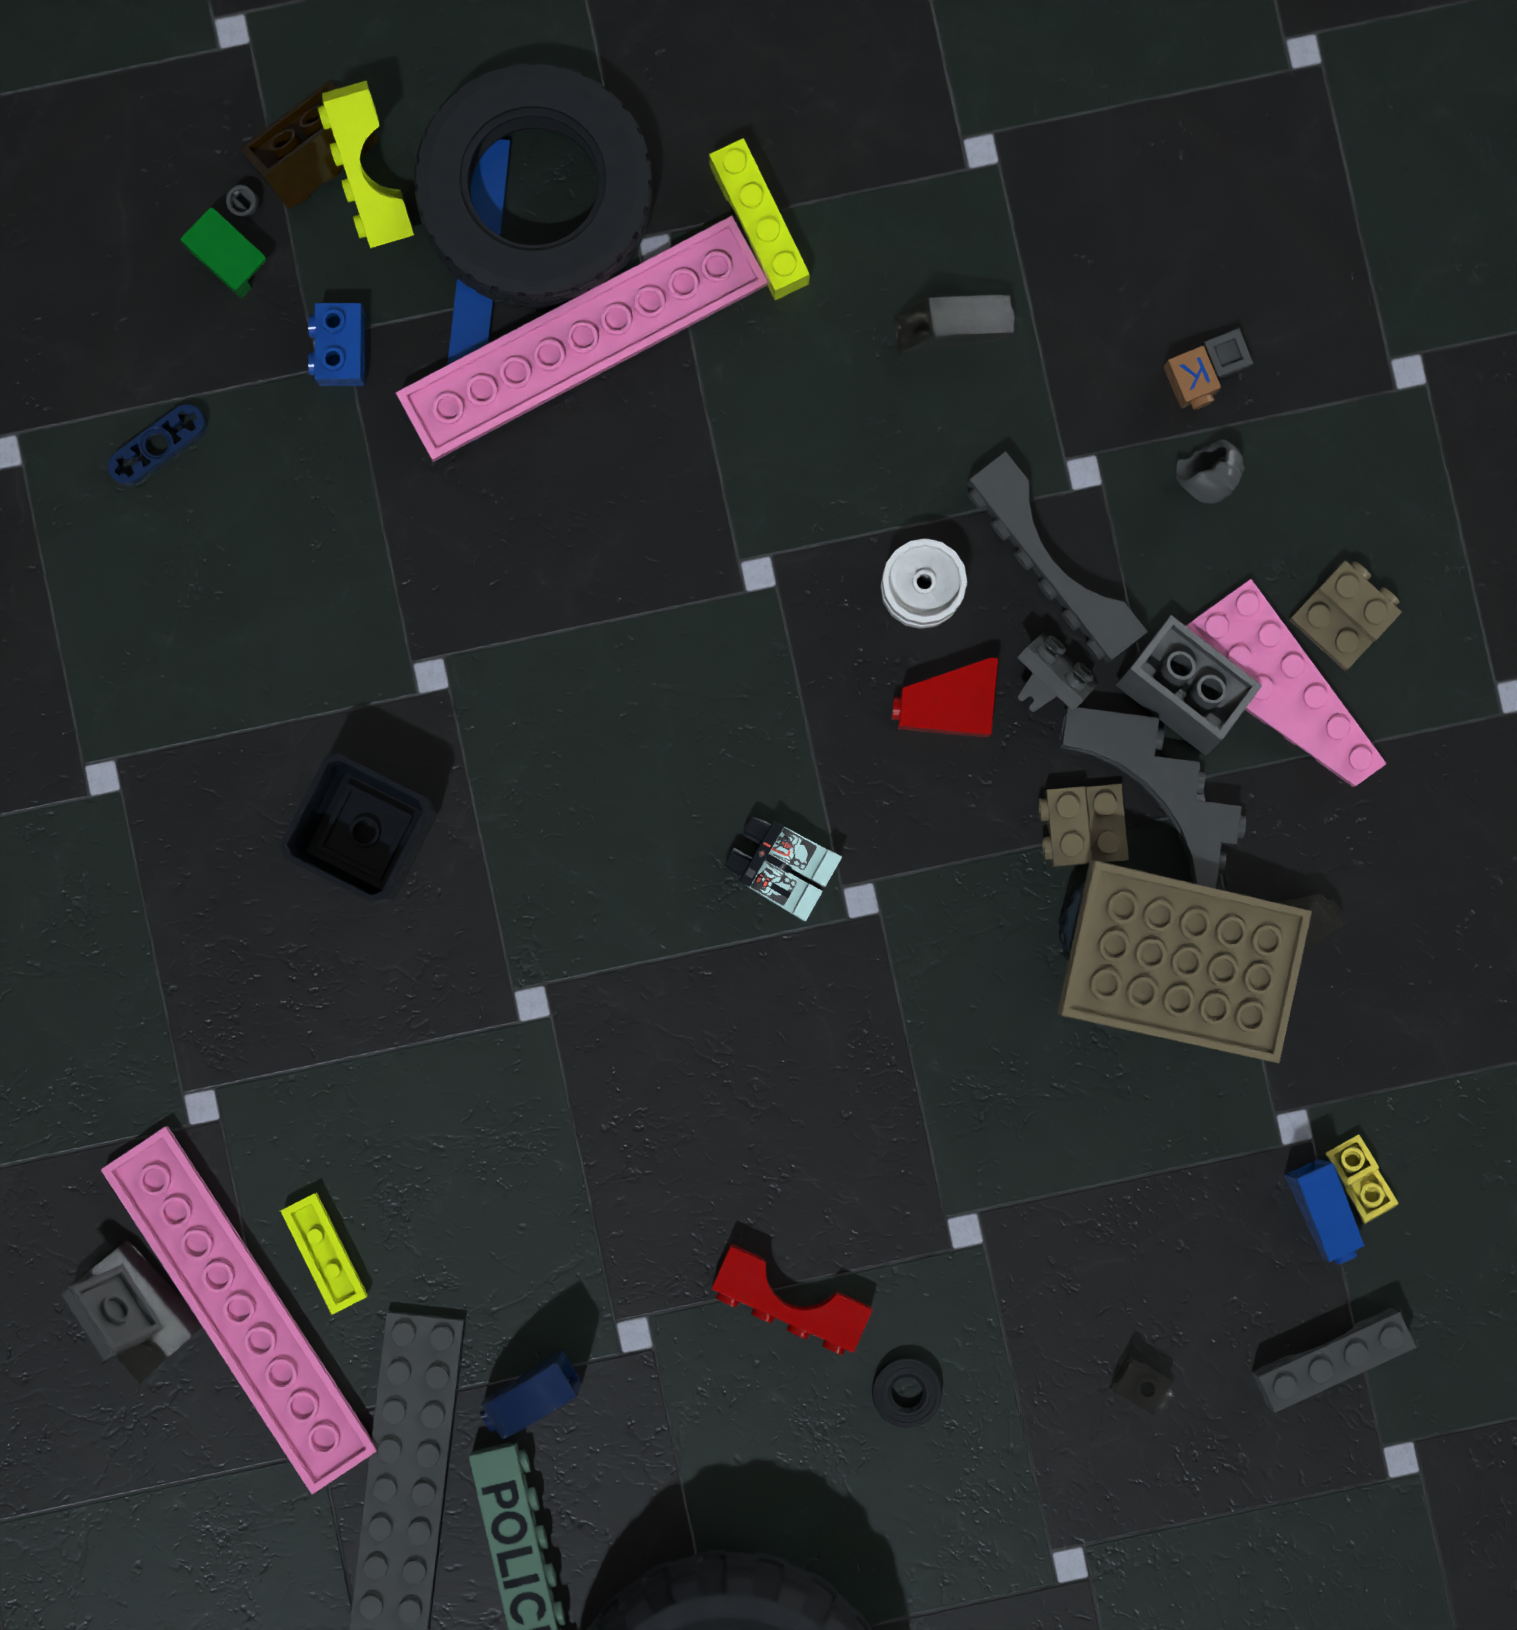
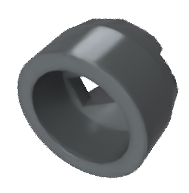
M238 185L228 192L226 204L233 214L247 217L256 212L259 206V197L252 188ZM240 193L251 202L250 208L237 198Z

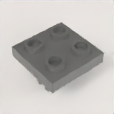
M1043 632L1017 657L1033 672L1020 692L1018 699L1024 701L1029 696L1033 697L1034 702L1030 705L1029 709L1035 712L1058 696L1074 711L1097 686L1093 681L1094 675L1084 664L1080 662L1075 664L1065 654L1066 648L1057 638L1051 635L1047 637Z

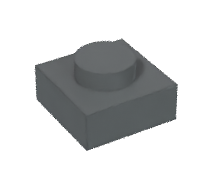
M1240 329L1215 337L1202 344L1218 379L1251 367L1253 364Z

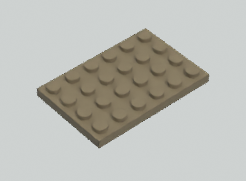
M1090 861L1057 1015L1279 1063L1312 911L1098 861Z

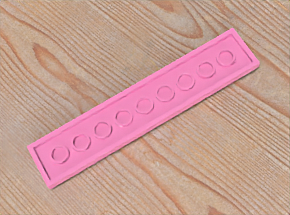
M730 216L396 392V395L431 460L434 462L768 285V281L734 218Z
M168 1126L164 1127L102 1168L101 1171L310 1493L314 1494L377 1452V1448L371 1441L372 1438L170 1128Z

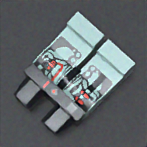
M751 817L742 835L759 844L754 856L750 857L734 848L724 866L734 875L741 878L739 880L741 884L806 922L823 891L790 873L791 870L824 888L842 856L821 847L775 821L769 824L764 820Z

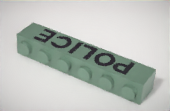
M517 1440L474 1450L469 1455V1460L508 1629L561 1630L560 1626L566 1625L565 1614L561 1601L554 1602L551 1588L557 1586L553 1564L545 1563L542 1549L548 1548V1541L544 1526H537L534 1511L539 1510V1502L535 1487L528 1488L525 1473L531 1471L526 1449L519 1450Z

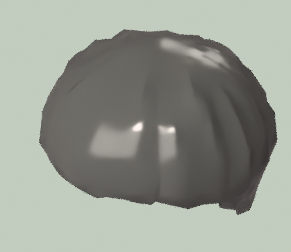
M1222 439L1212 442L1209 447L1194 451L1189 459L1178 460L1175 475L1180 486L1197 501L1215 504L1220 503L1227 496L1231 495L1240 484L1244 465L1239 449Z

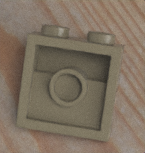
M1347 561L1341 563L1289 619L1344 671L1348 670L1402 613L1396 607L1400 603L1398 598L1384 587L1378 591L1368 582L1371 574L1355 561L1351 565Z
M1122 784L1049 789L1044 791V798L1038 799L1040 821H1047L1048 836L1042 837L1044 860H1051V867L1090 864V861L1106 863L1129 860Z

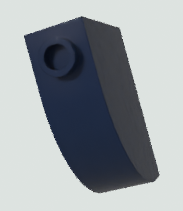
M561 1350L485 1398L481 1403L483 1411L480 1412V1415L491 1432L496 1430L501 1438H506L535 1423L577 1397L583 1382L564 1351Z

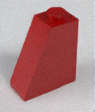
M988 658L902 688L901 697H893L891 719L898 720V729L989 738L992 732L998 658Z

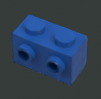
M315 303V315H309L308 317L309 337L315 338V352H309L308 354L309 375H314V379L319 386H365V310L361 303Z

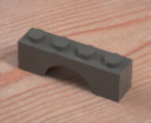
M1389 1308L1356 1323L1352 1329L1332 1341L1302 1353L1282 1357L1252 1371V1374L1267 1407L1276 1413L1413 1350L1416 1346L1401 1313L1393 1308Z

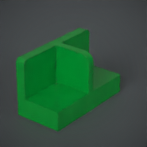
M209 208L180 239L186 249L241 299L251 289L247 281L266 262V257L213 208Z

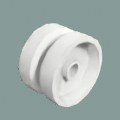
M930 539L909 541L896 549L885 565L880 585L883 603L891 616L905 626L918 629L937 627L952 617L964 598L967 585L965 566L957 553L943 542ZM922 577L924 582L931 581V586L928 589H921L917 585V579Z

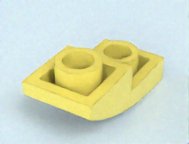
M1360 1135L1325 1153L1328 1161L1333 1163L1344 1191L1364 1224L1398 1206V1201L1380 1174L1378 1164Z

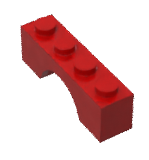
M730 1244L712 1285V1290L718 1292L716 1299L736 1308L739 1302L753 1308L751 1312L753 1316L772 1323L774 1318L788 1323L787 1331L804 1339H808L809 1334L817 1336L824 1340L822 1343L824 1348L843 1355L845 1349L854 1353L872 1313L871 1306L838 1291H835L825 1301L813 1306L802 1307L789 1304L779 1298L770 1287L766 1276V1259L733 1244Z

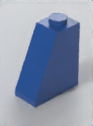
M1317 1159L1284 1174L1322 1259L1328 1262L1334 1260L1336 1265L1355 1258L1357 1256L1355 1250L1365 1245L1333 1163Z

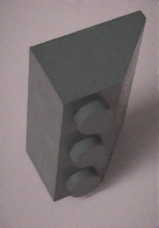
M1172 615L1166 620L1116 684L1119 689L1155 717L1159 718L1160 721L1205 756L1223 740L1262 687V685Z

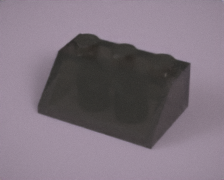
M127 1240L86 1273L76 1284L121 1264L129 1272L165 1327L158 1335L115 1355L135 1379L141 1383L156 1372L203 1327L190 1307Z

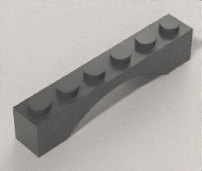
M1006 451L969 479L967 486L970 491L967 492V495L978 510L982 511L985 508L994 520L990 524L994 531L1003 541L1009 538L1017 548L1014 555L1019 563L1027 571L1032 568L1041 580L1037 584L1041 591L1050 601L1056 598L1064 608V611L1061 612L1062 617L1074 631L1079 628L1088 639L1085 642V646L1096 660L1099 661L1103 658L1107 664L1148 632L1125 602L1106 598L1085 589L1068 577L1051 559L1039 539L1032 520L1029 503V480Z

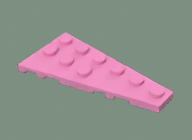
M1252 579L1186 625L1192 632L1262 685L1245 710L1264 724H1268L1282 734L1286 740L1303 749L1314 757L1317 762L1352 787L1357 786L1387 764Z

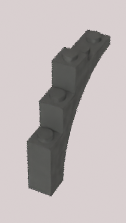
M1067 706L1063 714L1059 747L1090 754L1116 766L1139 782L1161 805L1177 830L1188 859L1192 884L1216 889L1218 874L1223 875L1226 866V852L1221 851V845L1234 846L1237 845L1238 838H1244L1246 816L1241 815L1242 806L1196 800L1197 794H1203L1205 772L1199 771L1200 762L1155 756V750H1162L1164 740V728H1158L1159 718L1078 707L1072 711Z

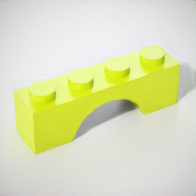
M367 80L322 93L324 105L318 107L324 130L332 128L336 142L331 143L330 148L336 166L344 165L348 179L341 181L348 203L355 201L359 215L353 216L359 238L367 237L370 248L413 236V226L402 191L400 189L387 188L374 182L366 174L360 162V154L364 142L380 126Z
M744 138L709 154L710 168L725 199L734 209L748 237L756 260L768 281V287L774 300L809 285L810 274Z

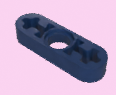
M190 404L176 407L111 456L108 462L110 476L123 486H134L140 483L203 436L207 428L204 414L197 407ZM185 414L190 418L197 416V419L193 422L196 427L193 431L190 432L187 428H183L176 433L181 439L178 443L165 430L168 425L174 431L183 425L181 417ZM156 435H162L168 441L167 450L159 456L151 455L147 449L148 441ZM139 447L142 455L150 463L145 466L144 462L139 460L132 466L134 471L132 476L129 477L125 473L119 475L118 472L122 469L120 462L125 459L131 463L139 458L134 452Z

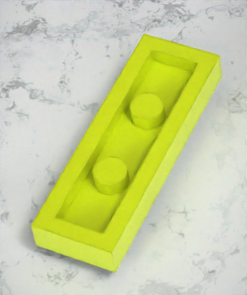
M317 1192L281 1210L287 1226L331 1314L333 1315L368 1297Z

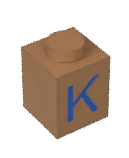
M1204 345L1167 361L1163 368L1181 409L1192 405L1193 410H1196L1215 401L1213 395L1217 394L1221 385Z

